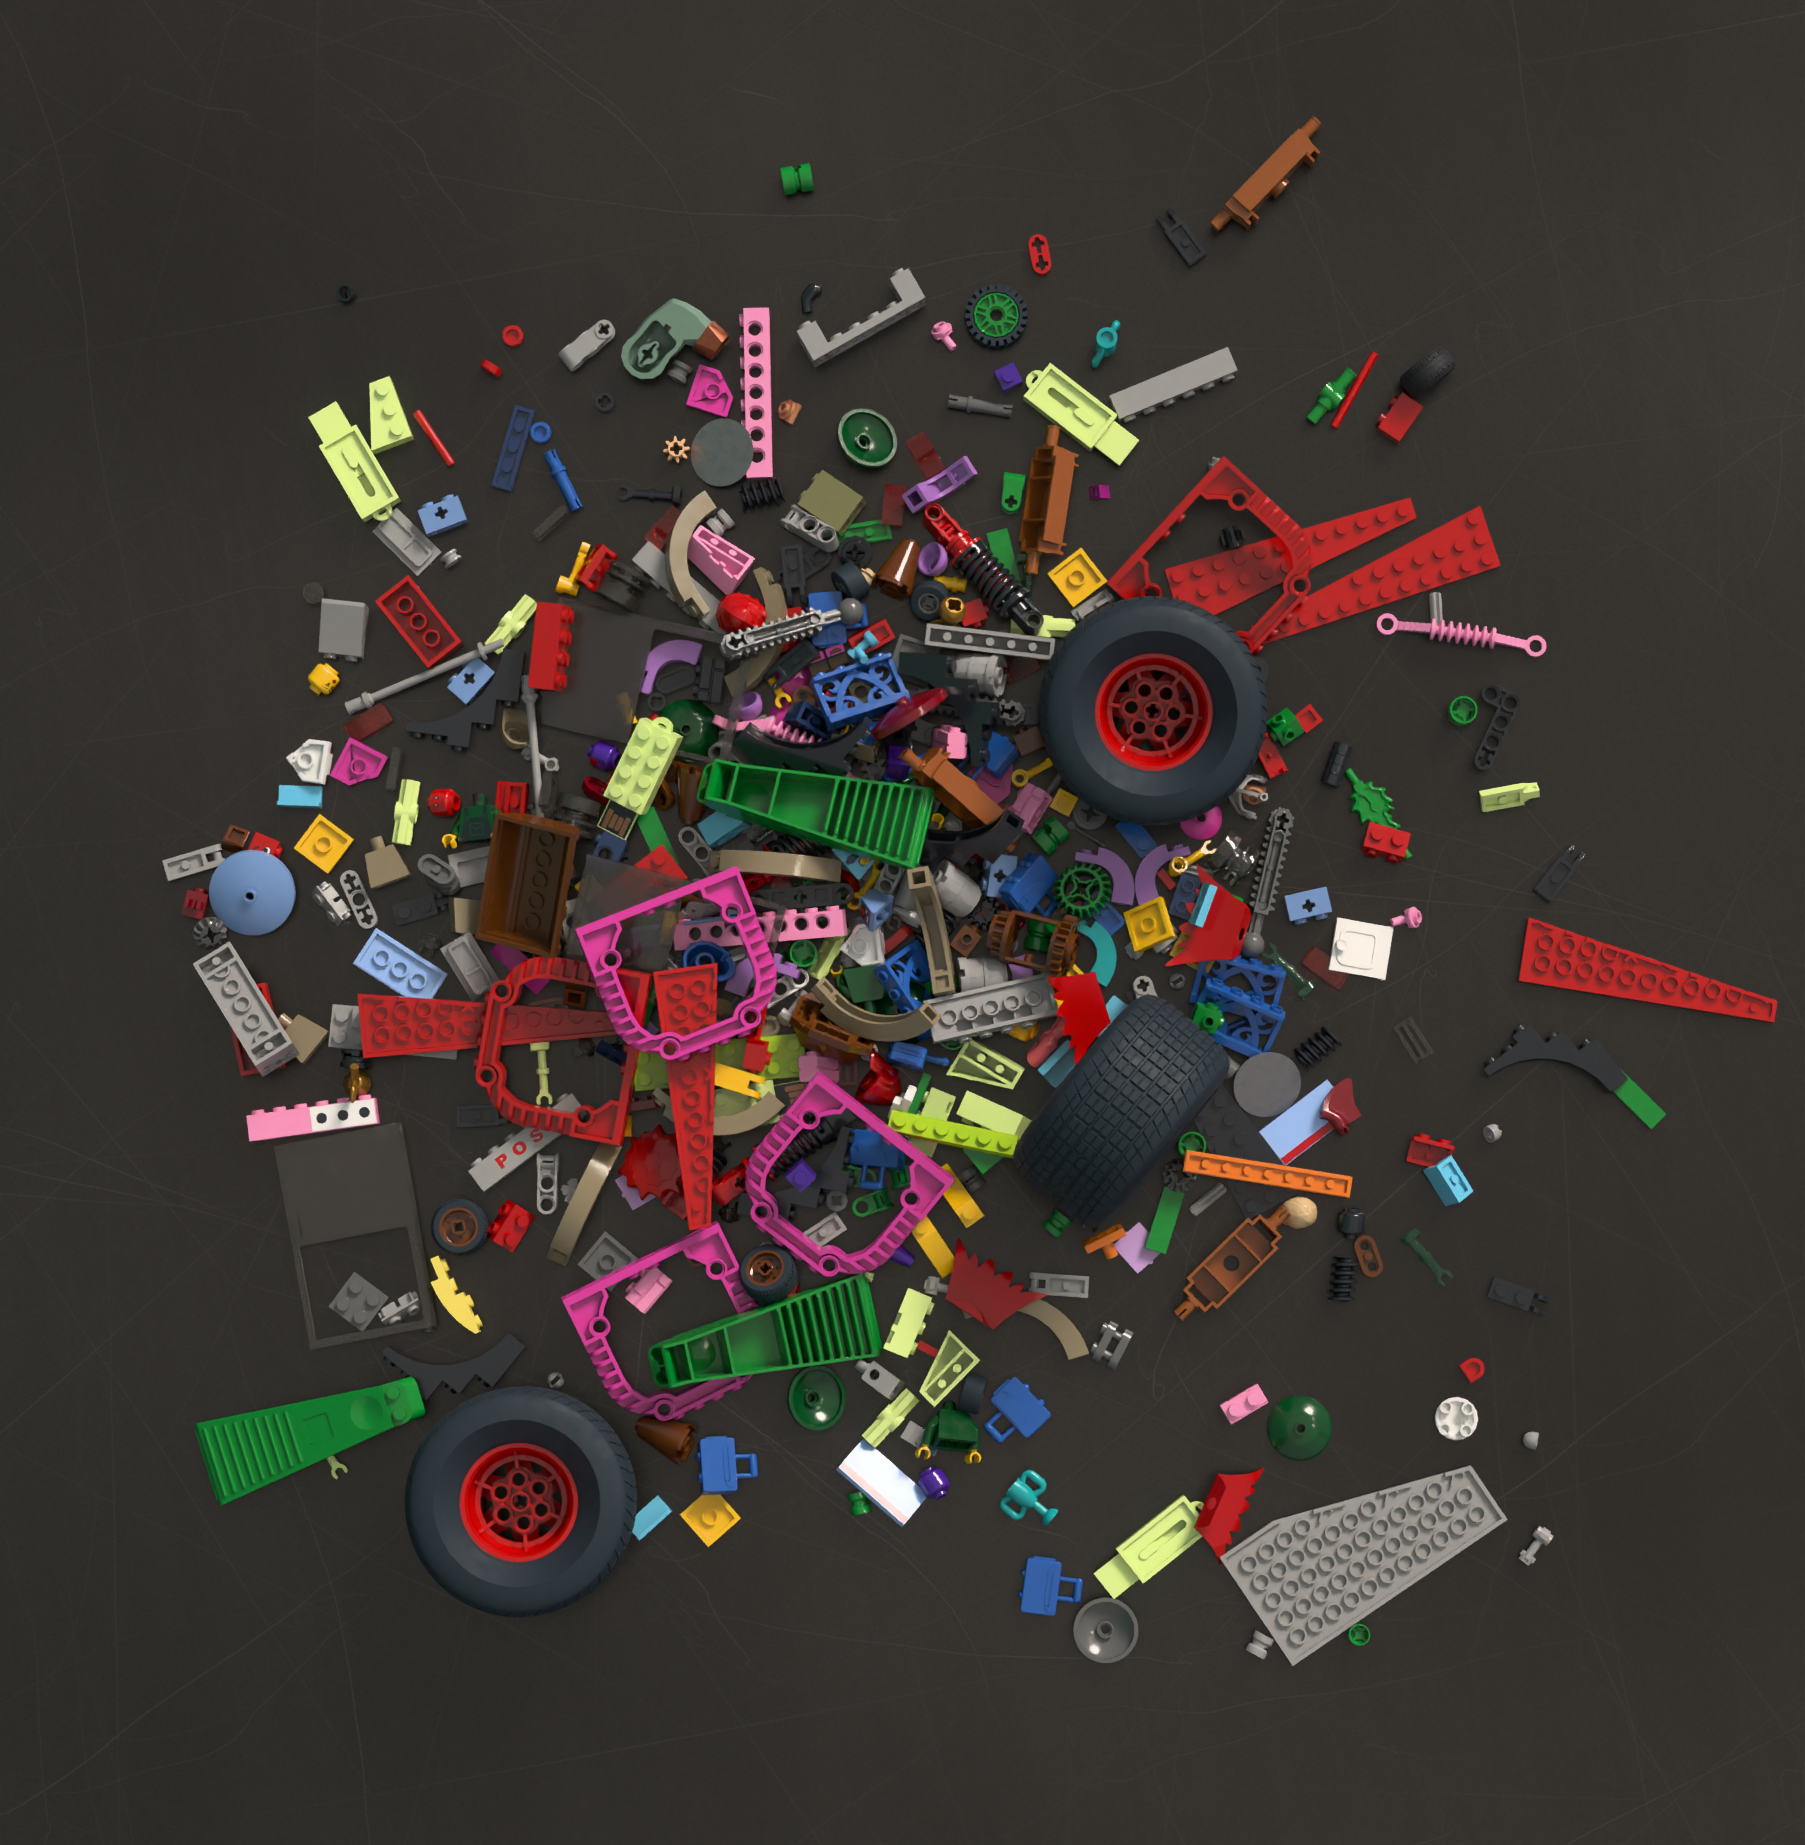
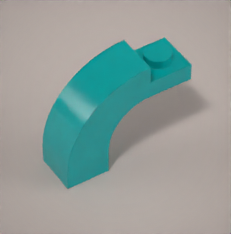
M1079 919V933L1087 937L1096 949V962L1090 972H1095L1099 985L1106 988L1116 967L1117 957L1114 942L1107 930L1095 921L1090 928L1087 921Z

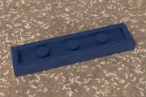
M514 405L491 487L512 493L535 416V410Z

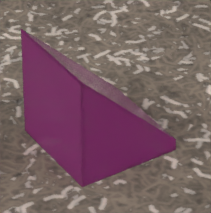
M1109 485L1089 487L1090 500L1110 499Z

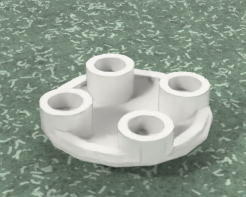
M1460 1397L1448 1398L1443 1401L1435 1414V1423L1439 1432L1452 1440H1461L1469 1437L1476 1429L1478 1422L1477 1411L1473 1404Z

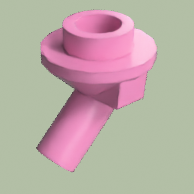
M944 321L935 324L931 331L935 340L941 339L950 351L956 349L957 345L949 337V334L953 332L951 324Z
M1410 907L1404 910L1405 915L1390 919L1392 927L1407 923L1408 928H1417L1419 923H1421L1422 916L1419 910L1415 907Z

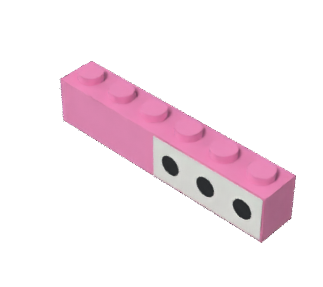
M371 1095L358 1096V1100H355L354 1103H351L348 1097L337 1099V1103L328 1104L327 1100L315 1102L316 1106L307 1107V1103L294 1105V1109L286 1110L285 1106L275 1107L273 1112L265 1113L264 1109L251 1111L252 1115L246 1116L249 1141L255 1142L380 1124L377 1099L371 1098Z

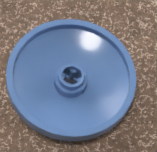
M244 850L227 857L214 871L209 885V899L215 915L224 922L226 927L244 935H262L275 930L288 918L295 903V884L288 868L275 856L259 850ZM251 892L254 895V897L251 898L247 893Z

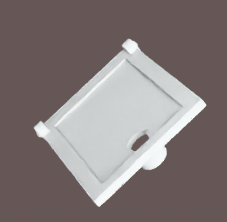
M1336 918L1328 970L1378 978L1381 981L1385 980L1394 927Z

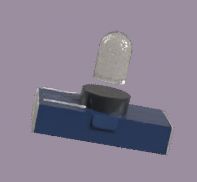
M620 1036L612 1044L601 1039L599 1040L595 1048L596 1053L622 1066L623 1062H626L627 1054L621 1048L625 1041Z

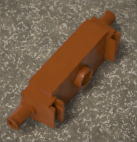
M1312 116L1301 129H1298L1239 188L1210 222V225L1216 231H1219L1230 219H1234L1247 230L1250 228V221L1258 224L1259 217L1255 212L1271 195L1276 198L1289 185L1290 182L1287 179L1303 162L1312 168L1315 163L1313 158H1319L1320 151L1312 144L1309 138L1322 125L1321 122Z
M1047 425L1045 444L1036 447L1035 457H1031L1018 541L1021 542L1020 552L1027 554L1024 573L1038 575L1040 556L1063 555V552L1060 551L1061 547L1067 545L1062 542L1074 467H1079L1074 460L1079 454L1057 446L1061 427L1055 425Z
M942 747L929 749L921 759L909 748L904 749L899 755V758L912 768L909 773L915 777L914 780L922 787L933 788V796L970 829L993 821L1009 806L1008 803L996 804L980 790V786L973 779L962 774L947 760L951 753L942 752ZM1012 841L1005 851L1007 853L1012 852L1017 844Z
M1281 1205L1268 1219H1264L1261 1214L1252 1221L1246 1218L1186 1277L1189 1283L1183 1288V1291L1187 1294V1299L1173 1312L1178 1316L1186 1309L1179 1316L1184 1321L1196 1308H1201L1204 1313L1212 1305L1218 1309L1279 1249L1275 1243L1282 1236L1277 1232V1228L1291 1214L1286 1211L1279 1218L1286 1210ZM1257 1221L1274 1238L1271 1242L1253 1226ZM1232 1255L1238 1259L1239 1266L1235 1271L1225 1269L1223 1263L1227 1256ZM1192 1285L1209 1301L1206 1306L1189 1290Z

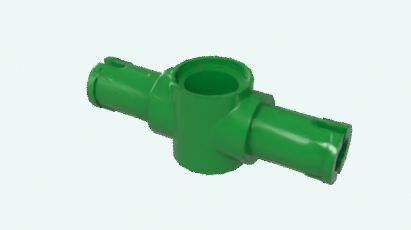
M1347 367L1336 381L1329 382L1317 396V404L1306 418L1316 425L1327 411L1334 410L1346 396L1345 389L1357 375Z

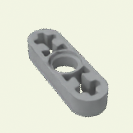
M347 870L341 875L340 883L359 925L365 929H372L378 923V916L360 876L355 871ZM347 875L356 877L353 883L356 888L360 886L361 890H355L349 894L348 891L353 889L349 883L345 884ZM356 894L364 895L365 902L363 905L357 906L354 904L353 898ZM368 905L370 909H366V912L369 916L373 915L370 925L362 922L365 919L363 912L361 911L359 914L357 910L364 909Z

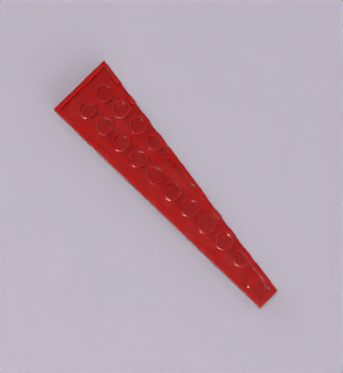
M1411 497L1302 529L1311 549L1310 570L1416 519ZM1277 536L1167 568L1164 571L1172 598L1192 603L1213 615H1217L1282 584L1284 577L1293 567L1290 550L1282 539Z
M1481 506L1307 596V601L1300 608L1296 605L1291 611L1293 616L1286 623L1281 622L1276 627L1278 632L1271 639L1267 637L1262 644L1265 645L1500 567L1501 565Z
M1529 917L1527 919L1518 977L1519 982L1772 1023L1775 1021L1776 1000Z
M718 963L653 972L662 1033L674 1032L684 1037L716 1024ZM669 1043L665 1044L664 1053L669 1056L673 1055L675 1047ZM716 1043L710 1045L711 1050L701 1054L698 1053V1050L689 1053L691 1057L679 1062L677 1058L666 1061L689 1230L711 1227Z
M357 993L363 1058L478 1048L479 1035L483 1034L484 1029L481 1026V1019L483 1014H486L488 1006L485 1005V1002ZM512 1005L508 1007L502 1046L618 1034L610 1018L606 1016L607 1011Z

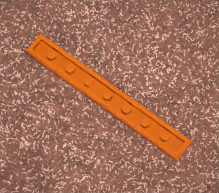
M1190 1150L1184 1151L1181 1170L1183 1172L1350 1198L1353 1178L1351 1176Z

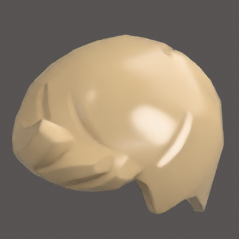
M1294 1196L1281 1204L1286 1210L1279 1218L1288 1211L1291 1216L1283 1224L1291 1228L1302 1229L1309 1227L1317 1218L1316 1204L1306 1197Z

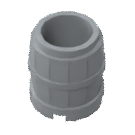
M961 653L955 656L957 669L954 677L977 679L979 695L999 697V695L1004 693L1007 682V674H1003V667H1007L1004 655Z
M941 860L931 871L941 908L955 917H965L977 905L981 897V890L966 873L955 868V865L950 861Z
M980 956L970 959L962 957L956 960L955 973L959 984L957 993L1008 982L1006 963L1000 962L999 957Z

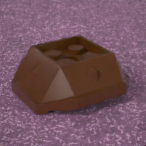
M813 992L800 996L789 1024L794 1027L801 1046L845 1064L861 1056H870L875 1040L852 1034L828 1019L820 1011L824 1004L815 997ZM855 1004L857 1007L863 1009L862 1004Z

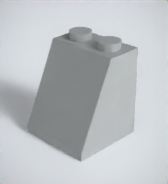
M322 598L318 652L324 655L323 658L336 660V657L340 656L345 657V661L351 662L363 659L369 608L365 603Z

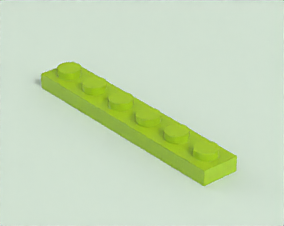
M896 1110L891 1111L888 1126L902 1136L1013 1158L1015 1146L1019 1139L1017 1135Z

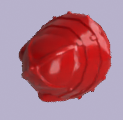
M740 592L727 594L718 603L715 616L719 624L718 627H721L725 634H730L731 632L737 634L740 629L745 632L747 627L752 630L754 625L760 627L767 618L765 606L759 602V599H755L749 594L746 595Z
M872 1048L870 1053L871 1070L865 1075L858 1086L855 1099L859 1103L889 1106L893 1103L895 1096H899L902 1090L899 1071L886 1062L875 1051V1048Z

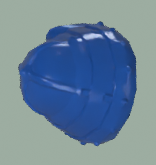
M701 940L690 943L685 952H683L680 964L682 968L718 963L717 986L719 982L732 978L736 972L735 963L729 956V952L713 942Z

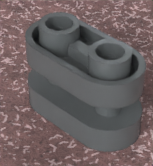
M433 854L423 855L419 859L418 869L426 883L445 895H453L458 892L460 881L452 866Z
M1110 1321L1109 1324L1104 1323L1099 1333L1102 1335L1099 1344L1094 1342L1089 1353L1093 1355L1091 1359L1099 1363L1101 1358L1108 1360L1109 1362L1106 1367L1114 1371L1134 1332L1125 1329L1124 1333L1121 1334L1116 1331L1118 1324ZM1111 1338L1119 1342L1113 1353L1106 1350Z

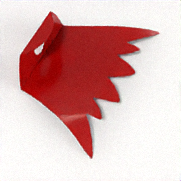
M1198 864L1197 871L1202 885L1205 882L1218 888L1203 928L1189 922L1178 927L1183 933L1190 936L1191 939L1184 940L1178 944V947L1185 948L1186 950L1172 958L1165 966L1201 961L1232 960L1239 956L1251 920L1249 907L1221 887ZM1196 888L1195 891L1198 896L1200 893V889ZM1186 903V908L1190 914H1192L1196 903Z
M1095 972L1047 978L1049 983L1059 990L1053 997L1063 1001L1056 1012L1059 1017L1067 1018L1063 1029V1036L1074 1034L1069 1048L1071 1049L1076 1045L1075 1065L1083 1057L1096 1037L1111 1024Z
M959 1238L957 1239L954 1265L945 1300L990 1329L994 1330L1019 1309L1047 1296V1294L1039 1292L1020 1293L1025 1286L1024 1284L1009 1287L1013 1272H1004L994 1276L995 1266L992 1259L987 1260L978 1267L976 1253H973L971 1258L968 1259L963 1243Z
M1264 1467L1248 1474H1217L1194 1525V1529L1213 1548L1219 1566L1222 1563L1219 1557L1225 1554V1543L1229 1545L1232 1543L1229 1532L1240 1529L1238 1515L1244 1513L1250 1507L1245 1497L1255 1492L1256 1489L1251 1486L1260 1478Z

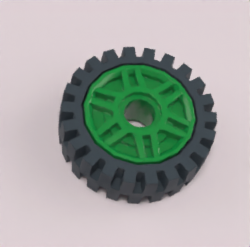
M990 284L987 287L980 288L970 297L965 309V324L969 334L974 341L976 340L978 344L984 345L986 348L1000 349L1014 344L1020 339L1027 326L1028 312L1023 298L1016 290H1012L1009 286H1002V284ZM993 312H999L1002 315V319L993 321L990 315Z

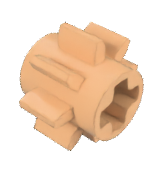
M674 436V441L671 443L666 441L668 449H664L663 452L670 454L668 461L675 459L677 464H679V459H688L685 451H689L690 447H684L685 439H682L680 442ZM676 445L679 446V449H682L678 455L671 451L674 450Z

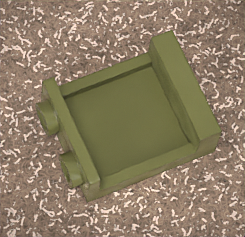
M822 470L812 478L811 486L807 491L805 490L801 493L797 503L804 511L833 527L836 534L842 537L865 506L866 501L861 495Z

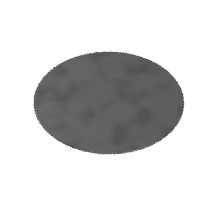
M716 419L704 425L696 434L691 447V461L697 475L703 481L713 486H727L740 480L752 463L754 449L751 436L743 425L731 419Z
M1274 1052L1260 1053L1249 1058L1239 1068L1234 1079V1095L1237 1102L1246 1112L1259 1117H1271L1283 1113L1296 1101L1301 1089V1076L1297 1066L1288 1057Z

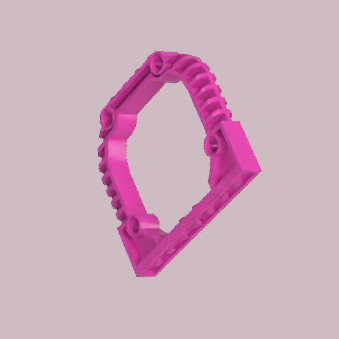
M737 866L574 930L617 1034L631 1047L642 1052L659 1054L660 1058L666 1061L677 1058L680 1062L690 1058L689 1053L698 1050V1053L701 1054L711 1050L710 1045L718 1042V1045L721 1046L731 1042L730 1037L738 1034L739 1038L751 1034L750 1029L756 1027L761 1022V1012L767 1007L775 991L777 981L776 966ZM698 891L701 899L720 908V918L722 921L735 925L753 970L755 983L752 997L738 1004L733 1010L732 1018L684 1037L674 1032H665L654 1036L640 1027L633 1016L616 973V969L621 965L622 961L620 953L615 950L616 942L622 931L620 922L643 913L644 917L656 912L655 908L662 905L664 909L676 904L675 900ZM728 907L736 909L737 916L735 918L727 917L726 909ZM611 954L616 958L614 966L606 965L604 961L606 955ZM746 1012L754 1013V1023L750 1024L744 1020ZM668 1043L675 1047L674 1054L670 1056L666 1055L663 1051L664 1045Z
M818 1070L752 1153L746 1168L745 1182L748 1196L752 1202L750 1214L757 1223L755 1226L763 1233L768 1231L773 1235L772 1239L778 1245H785L791 1249L789 1252L796 1259L800 1260L802 1258L807 1262L806 1266L814 1273L819 1271L822 1275L831 1277L836 1275L838 1271L845 1274H860L872 1271L883 1265L954 1182V1177ZM846 1107L865 1121V1127L871 1132H879L883 1136L881 1139L889 1146L894 1144L913 1159L909 1163L910 1185L905 1186L900 1194L902 1207L870 1245L863 1250L851 1254H846L840 1248L833 1245L823 1247L817 1245L778 1214L779 1206L777 1200L765 1189L766 1176L772 1164L802 1128L808 1130L816 1128L820 1122V1117L842 1114ZM811 1112L816 1118L812 1122H807L803 1118L804 1114ZM908 1193H914L917 1195V1199L914 1202H908L905 1196ZM759 1206H764L768 1212L765 1215H758L755 1210ZM828 1259L833 1260L835 1266L828 1269L823 1265L824 1261Z
M717 1221L711 1223L710 1228L698 1229L561 1297L606 1391L617 1404L631 1412L645 1415L654 1414L661 1421H667L672 1418L678 1420L686 1415V1411L693 1409V1411L705 1406L704 1402L710 1399L716 1401L724 1396V1392L730 1389L736 1391L744 1386L743 1383L752 1376L750 1374L701 1381L676 1394L660 1390L646 1396L633 1389L626 1381L605 1338L610 1331V1323L603 1315L605 1304L609 1297L605 1288L629 1277V1280L641 1275V1270L647 1267L649 1270L661 1265L660 1261L682 1250L687 1258L703 1263L704 1270L711 1279L721 1280L737 1314L758 1307L756 1300L747 1294L740 1282V1267ZM713 1263H720V1272L716 1274L711 1273V1265ZM599 1320L603 1321L605 1324L603 1330L595 1331L593 1329L594 1323ZM661 1404H668L669 1410L665 1414H660L658 1407Z

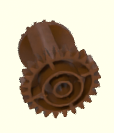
M1014 909L1011 912L1001 911L1000 914H995L992 919L986 947L988 950H991V956L999 957L1000 962L1048 973L1050 977L1067 976L1068 972L1073 968L1079 949V919L1076 916L1066 914L1063 921ZM1021 918L1056 926L1050 941L1046 966L1032 963L1034 955L1028 953L1025 954L1024 961L1011 958L1017 941Z

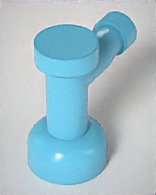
M869 630L864 633L863 641L854 649L847 651L855 661L859 659L862 664L867 663L869 660L864 650L869 646L874 647L879 643Z

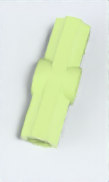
M525 594L512 611H508L500 620L498 628L488 638L485 645L502 639L505 646L493 651L500 655L503 652V648L505 649L512 639H516L524 630L527 621L536 612L537 603Z
M1043 615L1044 622L1040 633L1036 636L1065 638L1070 630L1075 627L1076 619L1053 618V616ZM1011 619V633L1026 635ZM1028 621L1030 625L1037 626L1036 622Z
M402 779L399 801L396 802L394 812L395 826L392 843L411 846L413 827L418 816L419 805L417 803L421 782Z
M906 1388L892 1404H889L876 1417L877 1420L862 1436L876 1448L890 1432H893L905 1419L904 1417L919 1400Z

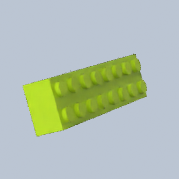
M797 1034L761 1037L760 1040L769 1042L768 1053H772L770 1065H765L763 1072L759 1071V1073L751 1074L766 1078V1080L799 1078L801 1068H799L798 1058L806 1056L805 1047L801 1046ZM731 1039V1042L721 1046L717 1042L715 1062L748 1072L746 1068H742L748 1039ZM639 1051L634 1080L635 1091H655L657 1087L661 1090L669 1089L666 1061L660 1058L659 1054Z

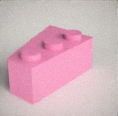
M702 525L691 536L688 544L687 558L726 595L736 590L755 560L754 557Z

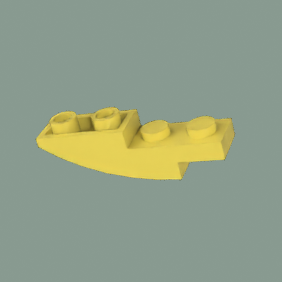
M441 1256L431 1258L430 1260L438 1276V1279L432 1281L431 1284L438 1298L459 1323L475 1334L480 1333V1327L483 1325L478 1314L474 1316L471 1309L474 1307L471 1296H466L465 1292L456 1295L455 1291L458 1290L454 1278L450 1279L447 1271L450 1268L445 1258L441 1259Z

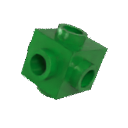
M1287 707L1267 721L1270 729L1267 731L1274 742L1278 740L1283 747L1304 732L1298 719Z
M1196 1002L1190 1019L1193 1021L1192 1023H1196L1200 1027V1031L1204 1030L1208 1034H1215L1217 1029H1221L1224 1022L1223 1014L1218 1005L1207 1002V1004Z

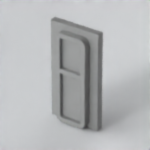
M398 508L393 510L389 519L381 521L372 531L417 576L442 553Z
M490 846L447 855L449 864L455 870L460 881V888L484 883Z
M470 931L440 948L472 1002L490 992L491 986L495 982L500 981Z

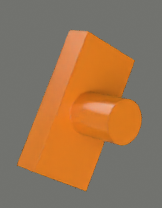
M1119 1223L1081 1242L1087 1254L1101 1248L1106 1259L1109 1260L1118 1255L1113 1242L1127 1235Z

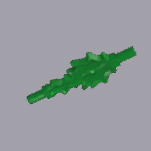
M1351 768L1344 772L1353 785L1352 789L1354 791L1349 797L1353 800L1350 812H1358L1360 823L1363 825L1365 821L1398 830L1401 826L1391 820L1392 815L1387 813L1395 808L1389 805L1393 800L1385 795L1386 788L1373 787V782L1364 784L1362 780L1360 781ZM1408 849L1405 854V860L1412 856Z

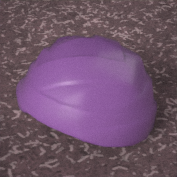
M930 542L922 548L917 565L921 573L927 576H939L945 571L949 564L948 552L945 550V547L940 543Z
M748 692L736 698L729 706L730 714L742 721L755 719L762 711L761 696L757 692Z

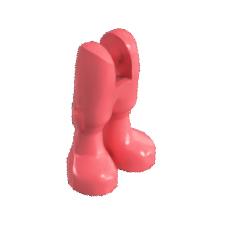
M1058 1016L1052 1027L1043 1032L1039 1040L1027 1051L1026 1057L1031 1066L1035 1068L1041 1066L1057 1048L1059 1040L1063 1037V1029L1067 1018Z

